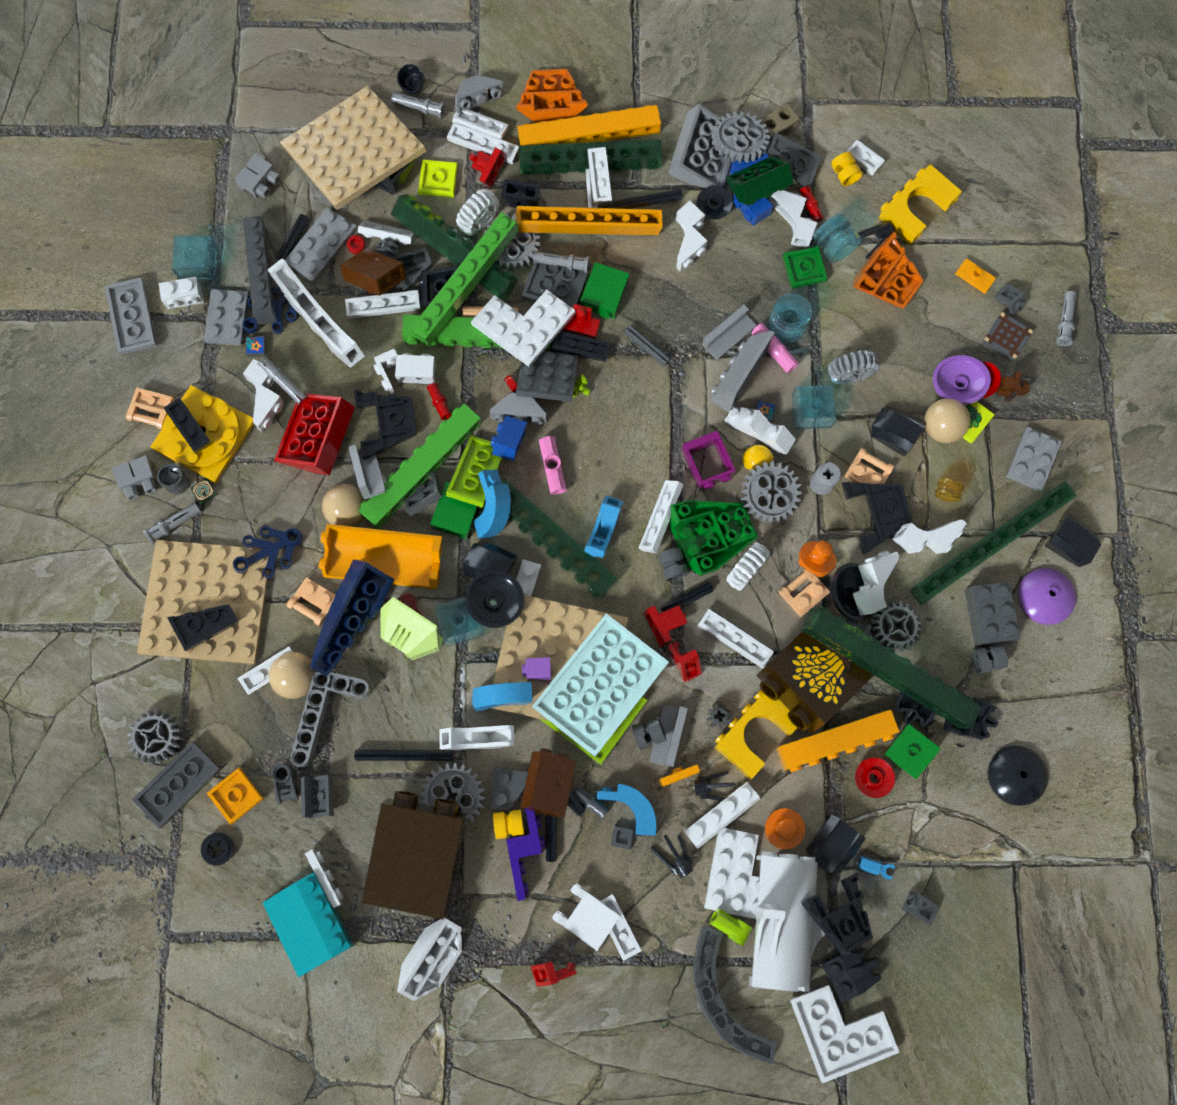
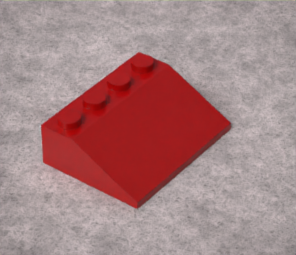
M304 393L307 397L299 405L296 402L274 461L312 473L330 476L355 407L342 397Z

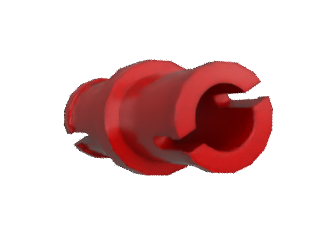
M806 186L803 187L799 192L802 197L807 198L804 207L809 211L812 220L818 223L824 219L818 206L819 202L814 198L810 186H807V188Z
M438 383L429 384L427 390L432 398L433 407H436L441 420L449 419L452 414L446 404V397L442 395Z

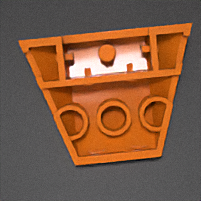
M567 69L532 70L526 83V89L522 92L520 103L517 104L516 109L534 123H539L541 121H554L560 118H574L588 105L586 100L582 98L580 90L576 88L575 82Z
M893 232L872 253L854 278L853 287L904 309L924 280L913 262H910L904 253L906 250L904 247L901 248L896 239L897 235Z

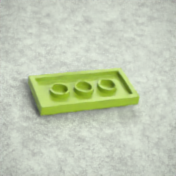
M470 436L447 489V497L479 507L484 506L485 493L478 473L482 470H498L503 459L502 457L492 455L493 447L491 446V441Z

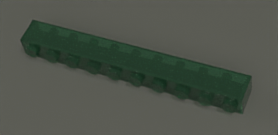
M1066 481L909 591L920 606L1076 498V493Z
M818 606L809 610L801 631L960 729L973 728L981 706L976 704L972 698L958 693V689L947 686L940 678L929 675L927 670L913 665L908 658L900 657L892 648L881 645L876 638L863 634L860 628L847 624L844 618L831 614L830 610L826 607Z

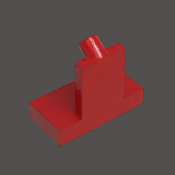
M496 147L491 156L481 151L477 155L472 153L469 157V160L473 161L471 167L482 173L479 181L491 188L507 154Z
M574 304L573 309L576 310V314L562 331L596 339L600 320L592 318V308Z
M654 605L643 613L660 648L672 641L668 633L669 631L688 623L686 613L682 612L679 605L660 614Z
M673 641L672 644H668L669 654L679 669L684 683L701 675L699 655L694 649L681 655L678 650L679 644Z
M552 961L530 966L537 987L553 985L560 980L577 974L575 970L576 964L568 962L567 968L555 971Z

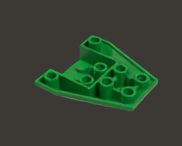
M687 500L671 505L672 534L678 548L682 550L684 563L699 576L717 571L758 538L748 512L743 507L744 503Z

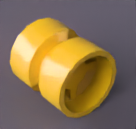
M844 152L835 157L831 162V166L834 172L838 174V179L843 187L854 184L863 175L859 165L855 164L856 160L851 152Z
M521 810L510 811L509 815H506L505 812L493 813L496 840L508 838L509 834L513 837L524 836Z

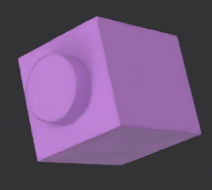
M550 657L526 658V664H522V674L527 676V681L551 680Z

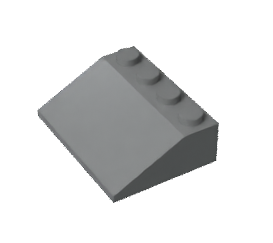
M700 104L687 112L668 170L669 174L683 182L699 187L719 186L723 188L732 158L725 159V154L719 155L720 150H715V145H712V131L716 121H720L719 116Z
M771 330L752 335L747 341L743 340L738 348L740 351L738 356L734 355L729 362L731 367L728 371H723L720 376V384H715L711 390L712 398L710 402L727 412L733 408L766 356L775 332Z

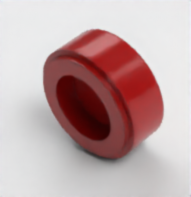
M353 235L347 240L348 250L352 254H358L366 248L364 239L359 235Z
M510 375L504 378L505 383L513 393H516V382Z

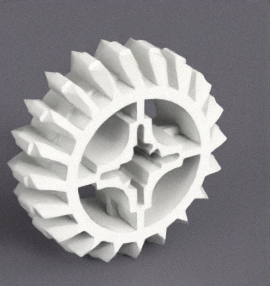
M482 189L477 191L476 194H472L471 198L467 199V202L463 204V207L457 214L456 225L468 236H473L483 230L492 221L493 217L496 216L500 205L497 196L488 189Z
M758 542L754 543L728 575L727 582L730 586L738 591L743 590L768 559L770 551L764 545Z

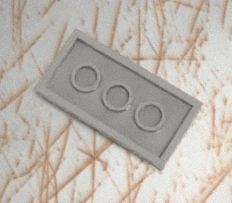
M327 207L285 259L286 263L292 270L315 283L347 243V240L355 233L357 226Z
M142 278L106 285L105 291L118 353L123 355L156 347Z

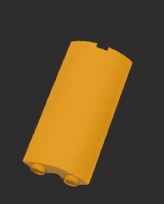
M327 524L325 531L321 533V543L324 544L325 553L323 558H320L319 569L322 570L323 577L344 579L353 559L367 562L394 579L392 585L438 590L441 570L440 559L442 557V536Z

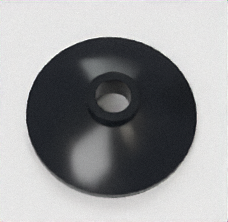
M706 187L697 197V208L709 219H721L727 216L732 209V197L722 187Z

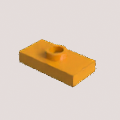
M967 258L955 273V275L984 294L996 280V277Z
M698 765L684 770L681 766L671 770L672 774L659 779L661 787L698 774L700 770Z

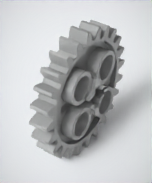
M734 111L733 116L727 113L726 118L721 116L720 121H716L712 131V145H715V150H720L719 155L725 154V159L731 157L732 162L735 159H738L739 164L742 160L748 163L749 159L754 162L756 157L761 158V155L765 154L766 149H768L770 140L769 130L766 129V124L761 125L762 119L756 120V115L750 117L748 112L745 116L742 111L740 115H737Z
M513 214V216H512V218H511V219H513L514 221H515V214ZM518 232L494 262L493 266L495 267L499 264L500 270L506 266L507 271L510 270V267H513L514 271H516L517 266L524 269V263L530 266V260L533 261L534 252L539 251L538 249L540 248V236H538V233ZM523 239L528 240L527 242H520ZM510 253H517L515 256L509 255Z
M771 461L768 466L766 462H763L762 468L759 464L755 465L756 471L750 469L749 473L751 476H744L747 482L741 483L745 487L744 490L740 491L745 494L741 500L747 501L743 507H750L748 514L755 513L754 519L761 516V522H765L766 518L768 523H772L773 518L775 522H780V517L783 520L787 519L786 513L793 515L791 508L798 509L795 502H801L797 498V495L802 494V492L797 491L801 484L795 483L799 478L792 477L794 471L787 472L788 466L781 468L782 464L780 462L775 466L774 461ZM760 478L765 480L764 487H761L758 483ZM779 478H781L784 481V485L782 488L778 487L777 480ZM768 490L774 491V494H768ZM760 496L765 499L764 506L758 504ZM778 497L783 499L782 507L777 505Z
M447 763L445 770L442 766H438L439 773L432 770L433 778L426 777L429 784H422L426 791L421 792L420 795L426 796V799L422 800L421 803L434 807L435 799L455 801L453 798H449L451 792L445 783V779H447L452 792L458 793V796L455 798L462 809L461 813L467 814L465 824L467 826L468 818L474 821L475 817L473 814H481L477 808L484 807L480 800L486 799V796L481 795V792L486 789L479 787L483 780H476L479 774L472 775L473 768L465 771V764L458 768V764L454 763L453 768H451L450 764ZM454 777L462 778V787L454 786ZM440 785L445 789L443 796L436 795V786ZM463 795L471 797V805L466 806L462 803Z

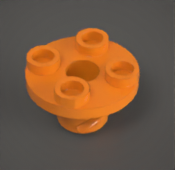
M811 541L801 547L798 563L801 567L818 577H824L835 568L836 557L831 544L827 541Z
M783 808L773 811L765 823L766 838L773 846L779 849H792L798 846L805 836V824L802 817L791 809Z

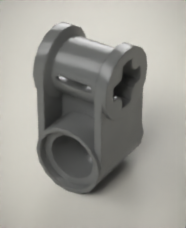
M284 764L277 765L272 771L277 804L280 805L284 801L293 799L295 801L299 800V791L293 768ZM282 768H285L288 772L285 779H281L279 776Z

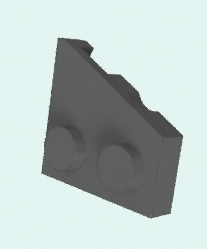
M426 247L411 252L414 259L413 264L403 266L406 279L401 281L400 284L404 292L408 291L421 278L422 272L428 271L432 267Z
M435 472L429 475L432 479L425 486L421 484L405 500L406 512L410 516L421 512L425 507L437 502L442 497L439 476Z
M495 768L490 809L511 811L525 788L528 772Z

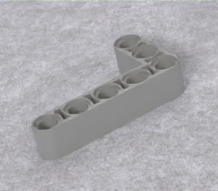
M319 672L313 675L291 753V761L294 765L305 768L312 763L331 692L358 699L368 698L371 694V686L365 680L330 672L327 676L326 684L319 685V679L325 675ZM342 680H346V687L342 690H339L338 683ZM364 684L366 686L365 692L357 694V687ZM321 695V703L315 705L313 702L314 697ZM316 714V722L309 724V716ZM310 733L311 741L304 744V735ZM301 753L306 754V760L303 763H299L297 760Z

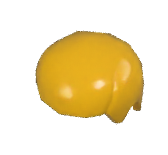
M754 445L743 453L742 461L746 469L756 471L755 465L759 464L762 468V463L766 462L769 466V463L774 458L771 450L764 445Z

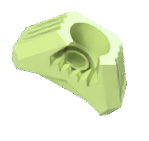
M394 597L381 608V638L391 647L393 645L411 660H416L441 650L444 638L438 635L437 625Z

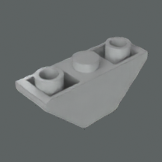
M479 75L462 80L455 96V111L459 113L503 97L502 80Z
M516 393L508 394L490 409L491 419L497 422H503L505 416L531 422L535 425H541L547 421L546 412L532 397L516 396Z

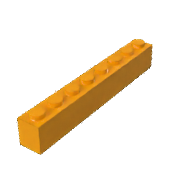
M646 105L640 108H628L620 111L612 110L607 113H594L568 119L560 118L548 122L541 121L535 124H523L517 126L522 155L659 134L661 121L657 105Z
M517 206L515 212V222H517L518 230L525 233L658 236L663 227L662 210Z

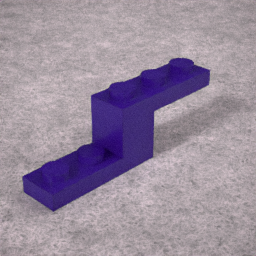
M528 809L525 810L530 834L506 839L517 901L526 900V895L529 894L527 882L523 883L522 874H525L524 863L519 862V858L541 854L542 849L545 848L543 836L539 837L538 829L541 828L540 817H535V812Z

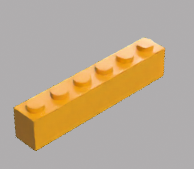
M888 710L779 746L776 749L784 771L790 769L792 773L801 770V765L809 763V766L821 763V758L827 757L828 760L840 757L839 752L846 751V754L858 751L857 746L864 744L865 748L876 745L875 740L882 738L883 742L894 739V734L899 733V729L892 711Z

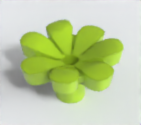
M583 374L575 382L573 397L579 396L580 393L587 396L591 391L586 387L588 380Z

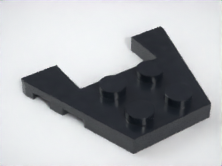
M354 390L357 408L376 406L380 438L360 441L363 460L417 435L412 398L389 394L385 396L375 392L365 393L361 390Z
M842 483L846 500L865 495L876 533L858 538L862 554L870 552L887 538L897 533L902 525L913 522L902 485Z
M857 873L841 880L849 902L830 913H827L819 894L813 895L801 902L841 955L851 952L873 938L867 911L863 910L861 899L864 897L862 891L858 889L857 881H859V876Z

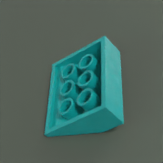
M315 872L263 902L298 978L354 947L337 909L333 908Z

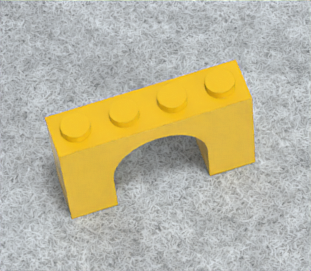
M931 164L926 169L921 168L916 174V178L914 180L910 179L905 184V189L902 191L898 190L892 197L893 200L890 203L887 201L880 209L882 212L879 219L883 223L886 221L890 222L894 232L909 246L923 234L927 226L909 210L907 200L914 196H925L946 212L962 193L958 187Z
M762 690L754 696L756 701L752 706L748 703L741 711L744 715L739 720L735 718L729 724L730 730L725 735L722 732L715 740L718 744L714 748L749 780L753 779L765 763L747 747L744 741V729L747 723L754 718H766L788 736L797 729L788 717L790 710L779 699L774 701L768 698Z

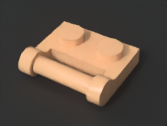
M136 387L126 419L132 422L139 421L151 424L162 429L167 416L164 407L173 402L174 398ZM142 409L160 415L157 419L138 414L137 410Z
M861 447L844 477L854 483L884 484L894 465L879 460ZM861 458L882 469L884 473L880 474L860 462Z
M806 569L787 587H782L778 591L800 618L830 593L815 574ZM809 579L811 584L793 598L790 593Z
M306 577L294 596L288 601L287 607L292 610L296 609L312 619L316 625L321 626L325 621L335 594ZM300 599H305L321 609L322 612L320 614L315 613L299 603Z

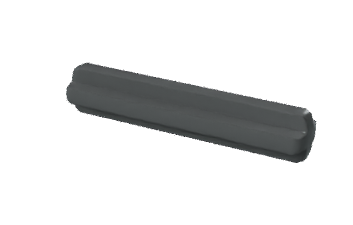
M632 325L626 328L625 334L661 365H667L670 361V357Z

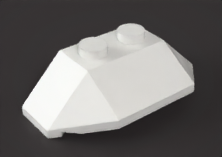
M444 917V919L436 921L423 930L402 963L397 989L400 994L416 1001L440 987L462 952L461 927Z

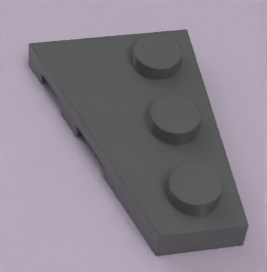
M775 133L767 151L772 156L788 162L792 176L804 187H811L822 156Z

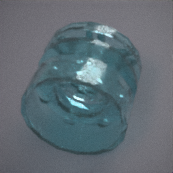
M844 214L830 218L813 234V239L818 242L820 248H824L823 253L830 263H835L848 256L862 241L856 230L850 229L851 223L847 221V217Z
M793 293L779 297L769 316L768 329L775 332L774 336L779 338L781 342L789 343L800 339L812 316L810 303L801 295Z

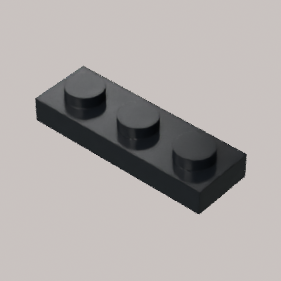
M560 331L554 339L552 349L558 352L606 362L610 342Z
M180 397L164 407V410L195 454L212 444Z

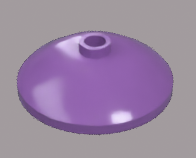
M965 355L946 358L938 364L933 374V386L937 394L943 399H955L964 405L977 402L983 398L988 392L991 382L987 367L978 359Z
M1040 568L1028 573L1020 582L1018 602L1022 611L1031 620L1044 625H1053L1064 621L1071 615L1076 604V593L1071 581L1064 574L1054 569ZM1049 591L1054 593V597L1049 594Z

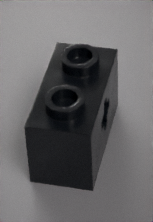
M505 179L501 195L502 206L512 208L517 206L539 207L541 186Z

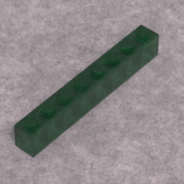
M408 194L398 197L391 215L459 267L475 247L472 241L459 234L455 227L446 224L442 217L432 213L428 206L419 203L415 196ZM496 260L479 284L503 300L509 298L518 279L514 277L513 272L504 269Z

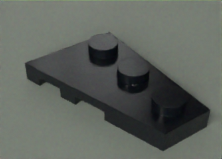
M229 604L194 613L189 612L184 615L167 617L186 652L239 623Z

